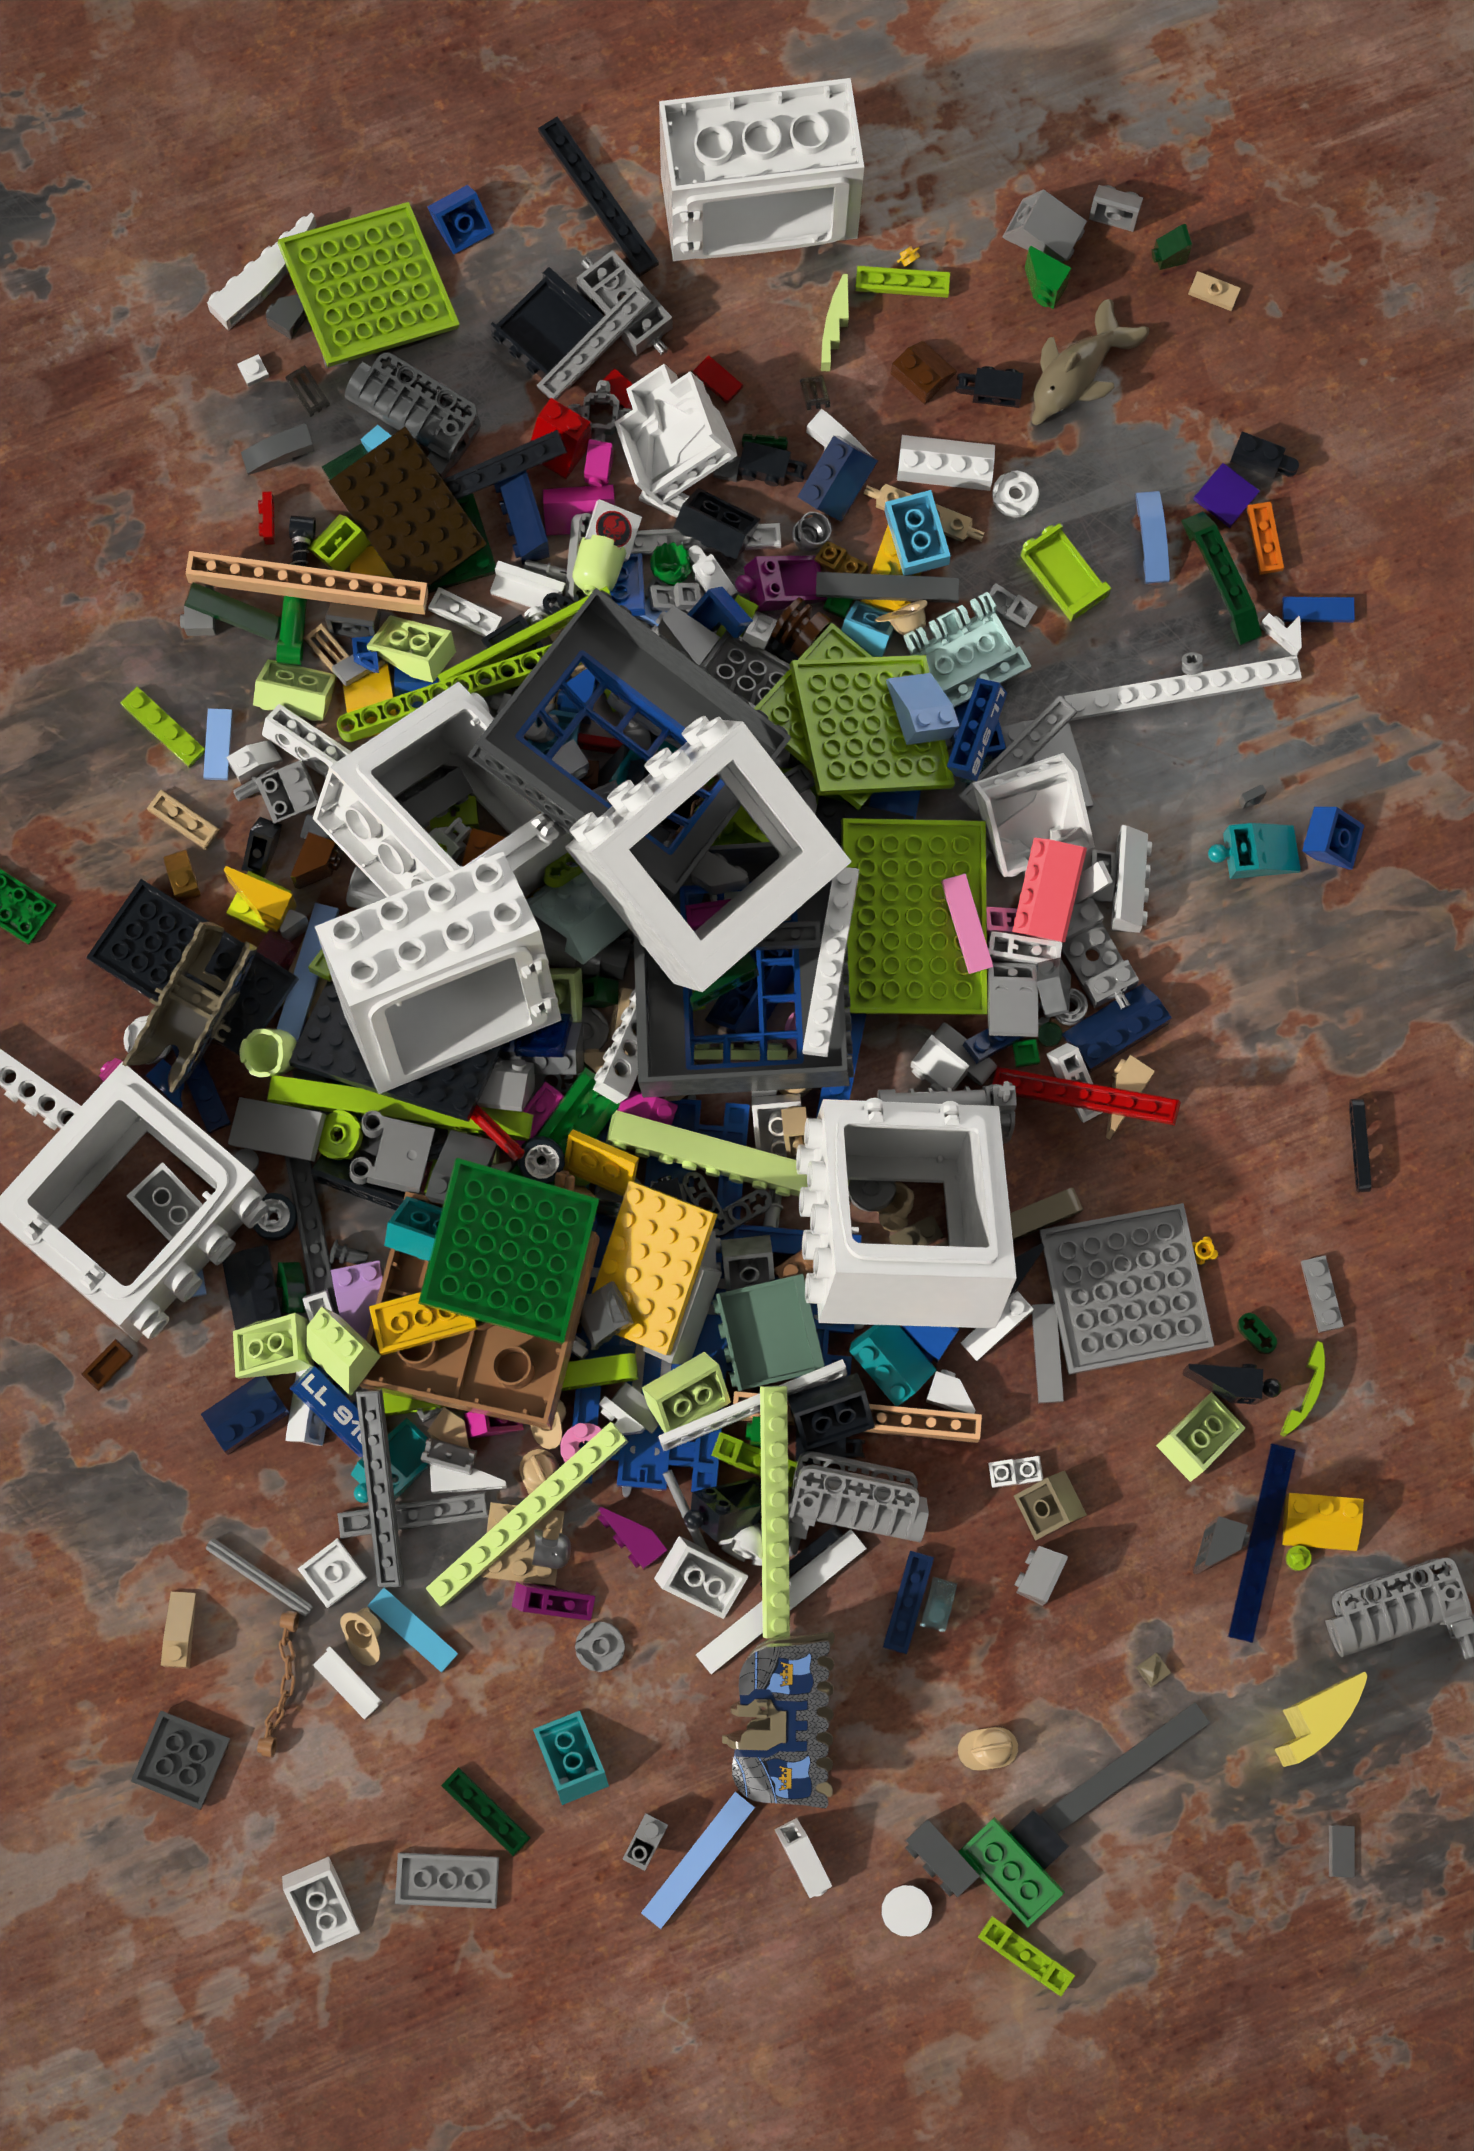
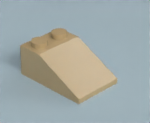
M1130 1055L1127 1061L1122 1059L1114 1070L1112 1076L1115 1077L1112 1088L1142 1093L1155 1071ZM1108 1115L1106 1138L1109 1140L1112 1138L1126 1116Z

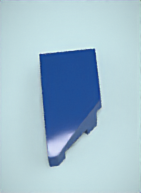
M373 636L352 638L354 662L374 673H379L377 652H371L366 646Z
M162 1059L146 1077L174 1105L181 1109L183 1106L181 1095L182 1090H184V1083L173 1093L169 1091L168 1074L172 1067Z

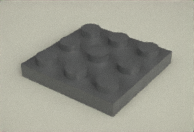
M160 1710L131 1782L202 1810L231 1739Z

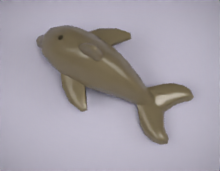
M1106 299L1099 305L1095 314L1094 323L1097 335L1079 340L1060 354L1054 337L1048 338L1041 352L1040 364L1043 373L1033 395L1035 409L1032 415V423L1034 425L1042 424L1048 417L1062 412L1076 401H1093L1105 397L1115 388L1114 383L1093 380L1111 346L1120 349L1135 348L1146 340L1149 335V328L1146 326L1138 328L1119 327L1114 315V302L1111 299Z

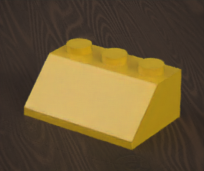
M1299 1493L1286 1494L1284 1500L1282 1545H1301L1310 1548L1357 1551L1363 1521L1364 1499Z

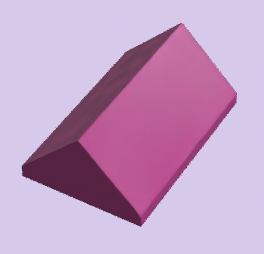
M613 485L543 489L546 536L570 534L571 521L574 515L581 513L592 515L598 499L615 505Z

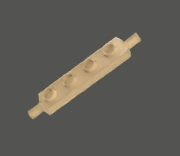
M885 484L880 490L867 485L864 491V495L876 499V508L881 510L885 509V502L913 495L888 484ZM935 504L944 535L964 542L968 536L980 542L982 541L985 532L972 528V518Z

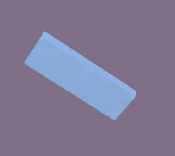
M208 708L204 780L228 781L229 763L226 757L230 755L232 709Z

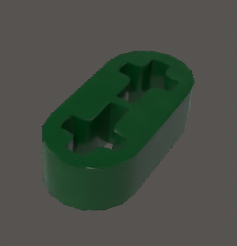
M1245 1313L1239 1318L1237 1322L1239 1332L1257 1352L1265 1355L1274 1351L1277 1347V1338L1258 1316L1253 1313ZM1244 1319L1247 1321L1252 1319L1254 1321L1252 1326L1257 1331L1256 1333L1250 1328L1244 1329ZM1258 1334H1260V1336L1263 1339L1270 1338V1349L1267 1346L1264 1348L1260 1346L1262 1341L1257 1336Z

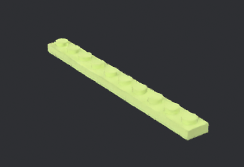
M787 1386L760 1387L763 1637L790 1636Z
M612 1422L605 1426L426 1587L440 1607L444 1608L628 1443V1440Z

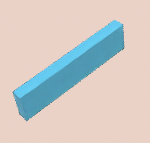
M383 1588L368 1604V1607L441 1673L457 1657L458 1653L387 1589Z

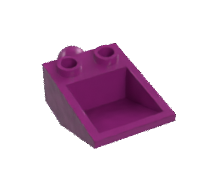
M817 555L756 556L743 567L745 575H740L735 580L736 590L742 594L749 593L750 601L759 606L757 611L786 609L798 597L805 600V605L827 600V598L816 597L817 572H821L820 564L814 560Z

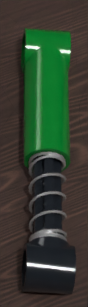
M291 515L289 537L292 539L291 546L293 547V552L290 555L292 558L290 565L306 567V563H308L306 561L307 553H309L308 547L315 540V517ZM284 596L280 639L278 640L276 661L279 664H302L307 599Z

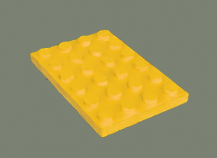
M629 1181L592 1291L593 1294L604 1285L614 1281L625 1299L634 1323L627 1329H622L616 1335L664 1355H671L718 1214L637 1182Z

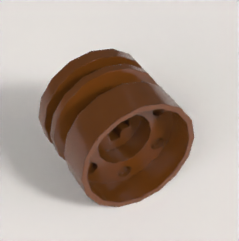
M801 597L794 600L782 612L771 633V638L777 641L781 639L780 643L784 647L794 641L791 652L799 658L824 630L833 623L830 618L821 612L816 613L810 618L813 606L808 604L804 607L805 600Z

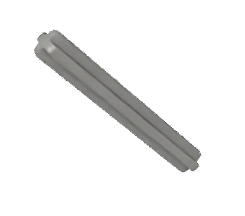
M211 1539L207 1544V1551L304 1617H307L312 1611L313 1606L217 1540Z

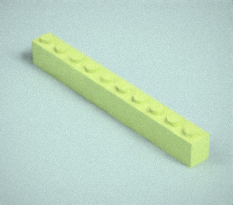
M617 1110L612 1115L605 1143L622 1151L626 1149L635 1151V1155L648 1158L649 1155L659 1158L658 1161L665 1164L679 1163L682 1164V1168L695 1171L696 1168L706 1171L705 1174L712 1177L726 1176L729 1177V1181L742 1184L743 1181L748 1182L756 1189L776 1190V1194L781 1196H790L791 1194L799 1197L801 1187H808L807 1175L797 1174L796 1160Z

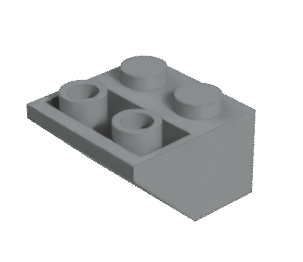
M299 760L255 779L273 823L317 807L319 796L304 760Z

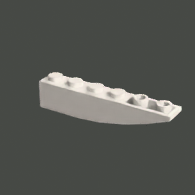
M311 212L307 217H301L295 227L289 232H284L279 239L315 229L317 224L314 214ZM278 242L272 247L268 246L265 248L257 260L249 262L244 267L242 273L230 278L221 291H216L210 296L207 302L209 311L228 331L258 306L289 272L277 244Z

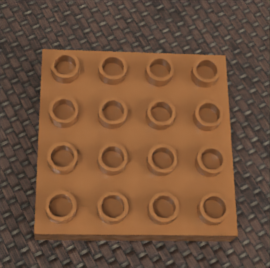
M411 1192L405 1193L404 1199L408 1196L443 1208V1204L431 1202L425 1195ZM591 1231L564 1343H556L476 1320L478 1327L476 1330L381 1355L359 1386L370 1390L382 1389L383 1393L552 1430L600 1241L599 1236L596 1232ZM391 1248L376 1304L421 1292L429 1261ZM371 1320L366 1341L380 1354Z

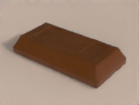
M115 1339L81 1375L96 1390L100 1391L133 1355Z

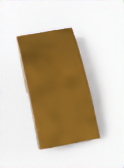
M828 540L814 559L832 573L865 574L869 569L867 563L849 555L846 549Z

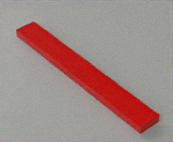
M997 1067L992 1085L999 1084L1003 1086L1005 1081H1009V1083L1015 1085L1017 1097L1175 1125L1181 1105L1178 1099Z

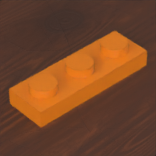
M1271 502L1248 505L1247 513L1259 574L1283 571L1284 564Z

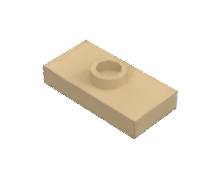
M1197 271L1188 295L1232 311L1241 288Z

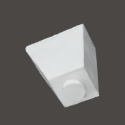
M795 1818L774 1829L809 1898L823 1895L832 1885L798 1819Z

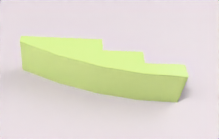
M848 274L842 275L827 313L822 339L821 371H830L831 349H839V327H848Z

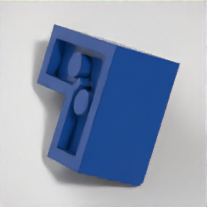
M723 587L708 589L687 614L712 632L722 624L734 638H739L753 622Z

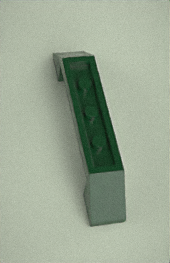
M1204 512L1181 520L1190 542L1196 541L1232 617L1230 626L1239 645L1241 646L1261 638L1262 633L1255 605L1217 525Z

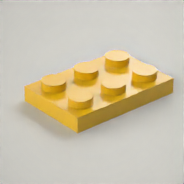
M573 1129L568 1135L563 1170H568L570 1174L624 1197L629 1181L635 1182L639 1158Z

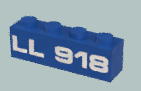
M981 678L976 680L947 764L949 770L956 777L973 781L978 780L1007 696V692L999 682Z
M315 1366L309 1367L290 1389L358 1457H363L357 1402H350L345 1397L347 1392L339 1384L334 1386L328 1380L330 1375L320 1366L318 1368Z

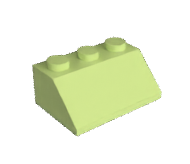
M268 659L256 679L253 706H258L264 710H274L278 704H281L298 716L306 717L312 721H323L329 709L337 676L332 673L292 664H279L277 661Z
M324 1307L319 1309L307 1325V1354L348 1394L352 1395L381 1355L340 1315Z
M705 1352L642 1387L647 1405L664 1433L712 1414L731 1403L719 1364Z

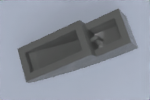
M304 423L250 446L242 451L241 455L247 474L250 475L292 462L294 457L313 452L314 447L307 425Z

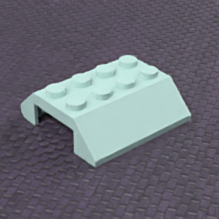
M988 592L978 596L979 602L975 598L970 600L975 617L970 619L966 608L961 605L957 607L958 612L953 609L936 618L937 623L935 620L928 622L934 637L933 639L928 641L926 632L922 627L916 629L917 635L914 631L904 635V640L911 656L926 655L930 673L954 708L970 700L977 678L1001 684L1031 668V664L1021 647H1015L995 613L996 604Z
M573 863L569 867H577L578 865ZM582 872L559 888L544 885L534 893L533 897L526 899L533 915L567 938L565 952L583 965L629 929L601 892L593 885L585 872Z

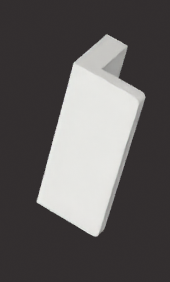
M498 560L495 568L496 576L490 589L492 595L528 607L543 606V599L549 593L565 595L566 585L564 582ZM556 601L554 604L549 603L550 608L558 606V602Z
M306 1370L296 1372L295 1382ZM330 1376L328 1380L333 1384L334 1379ZM293 1392L286 1441L323 1446L326 1424Z
M329 1646L326 1649L327 1652L313 1666L366 1720L383 1701Z

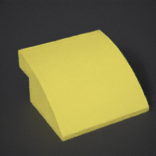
M1366 1672L1348 1677L1283 1710L1296 1736L1295 1739L1275 1748L1283 1767L1298 1764L1314 1755L1342 1729L1359 1702L1367 1680Z

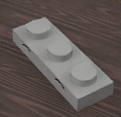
M1326 1255L1301 1261L1318 1333L1343 1328L1344 1325Z

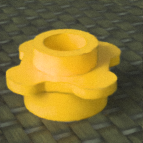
M912 246L899 253L901 258L897 262H902L906 267L920 258L917 252L920 248L917 247L913 250Z
M1204 1237L1197 1243L1192 1242L1197 1264L1203 1265L1206 1260L1217 1258L1218 1251L1214 1249L1210 1237Z

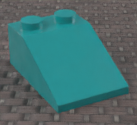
M580 1711L533 1729L562 1805L609 1787L605 1771Z

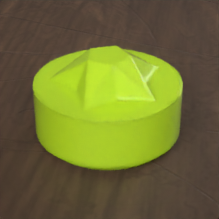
M1297 1545L1287 1551L1285 1559L1289 1568L1295 1571H1302L1310 1565L1312 1557L1306 1547Z

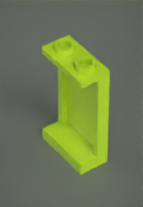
M1059 523L1056 526L1050 525L1042 531V535L1037 539L1031 538L1023 544L1021 557L1070 622H1072L1106 599L1110 594L1111 587L1106 581L1104 583L1100 581L1063 533V526Z

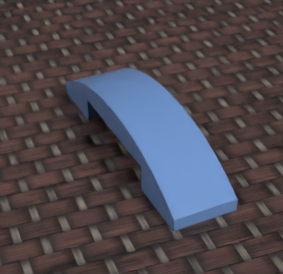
M1160 492L1136 493L1138 517H1140L1144 552L1146 584L1169 582L1168 544Z

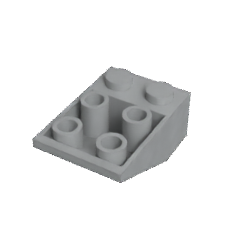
M992 962L993 967L987 969L989 1035L1038 1037L1037 965Z

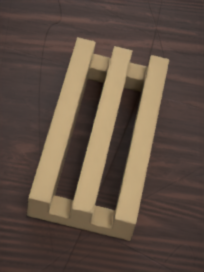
M321 623L304 637V641L333 673V664L311 638L314 637L336 663L342 660L319 636L318 633L320 631L344 657L342 660L350 655Z

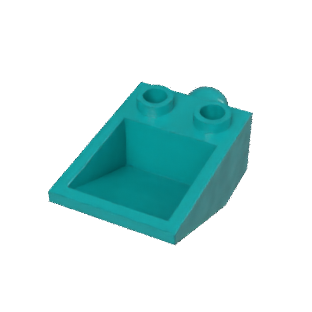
M1262 823L1228 825L1223 833L1225 847L1221 844H1214L1208 850V857L1214 863H1221L1227 857L1230 879L1301 872L1294 825ZM1236 841L1240 843L1239 847H1237Z
M408 1418L387 1435L395 1500L430 1466V1464L424 1463L421 1460L428 1437ZM362 1458L357 1462L351 1476L360 1483L354 1489L355 1499L360 1503H367L368 1495L364 1460Z

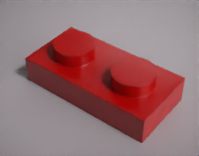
M272 491L262 492V500H258L259 514H263V522H259V536L264 538L266 545L275 544L274 498Z

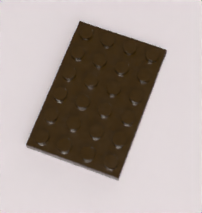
M406 426L328 481L395 579L424 582L429 587L488 545Z

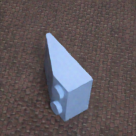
M931 673L888 678L886 680L906 745L950 739L959 728L953 704Z

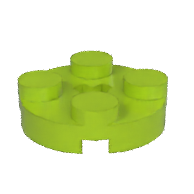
M335 1110L333 1113L326 1115L318 1150L324 1156L334 1160L352 1158L362 1143V1124L353 1114L343 1110ZM342 1129L343 1137L336 1141L337 1137L334 1136V1133Z

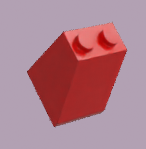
M550 398L537 417L531 441L559 430L568 453L542 465L567 479L586 452L589 439L592 440L591 422L555 399Z

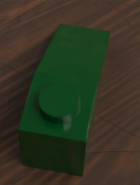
M749 952L706 990L693 993L690 1002L694 1011L759 976L758 967Z

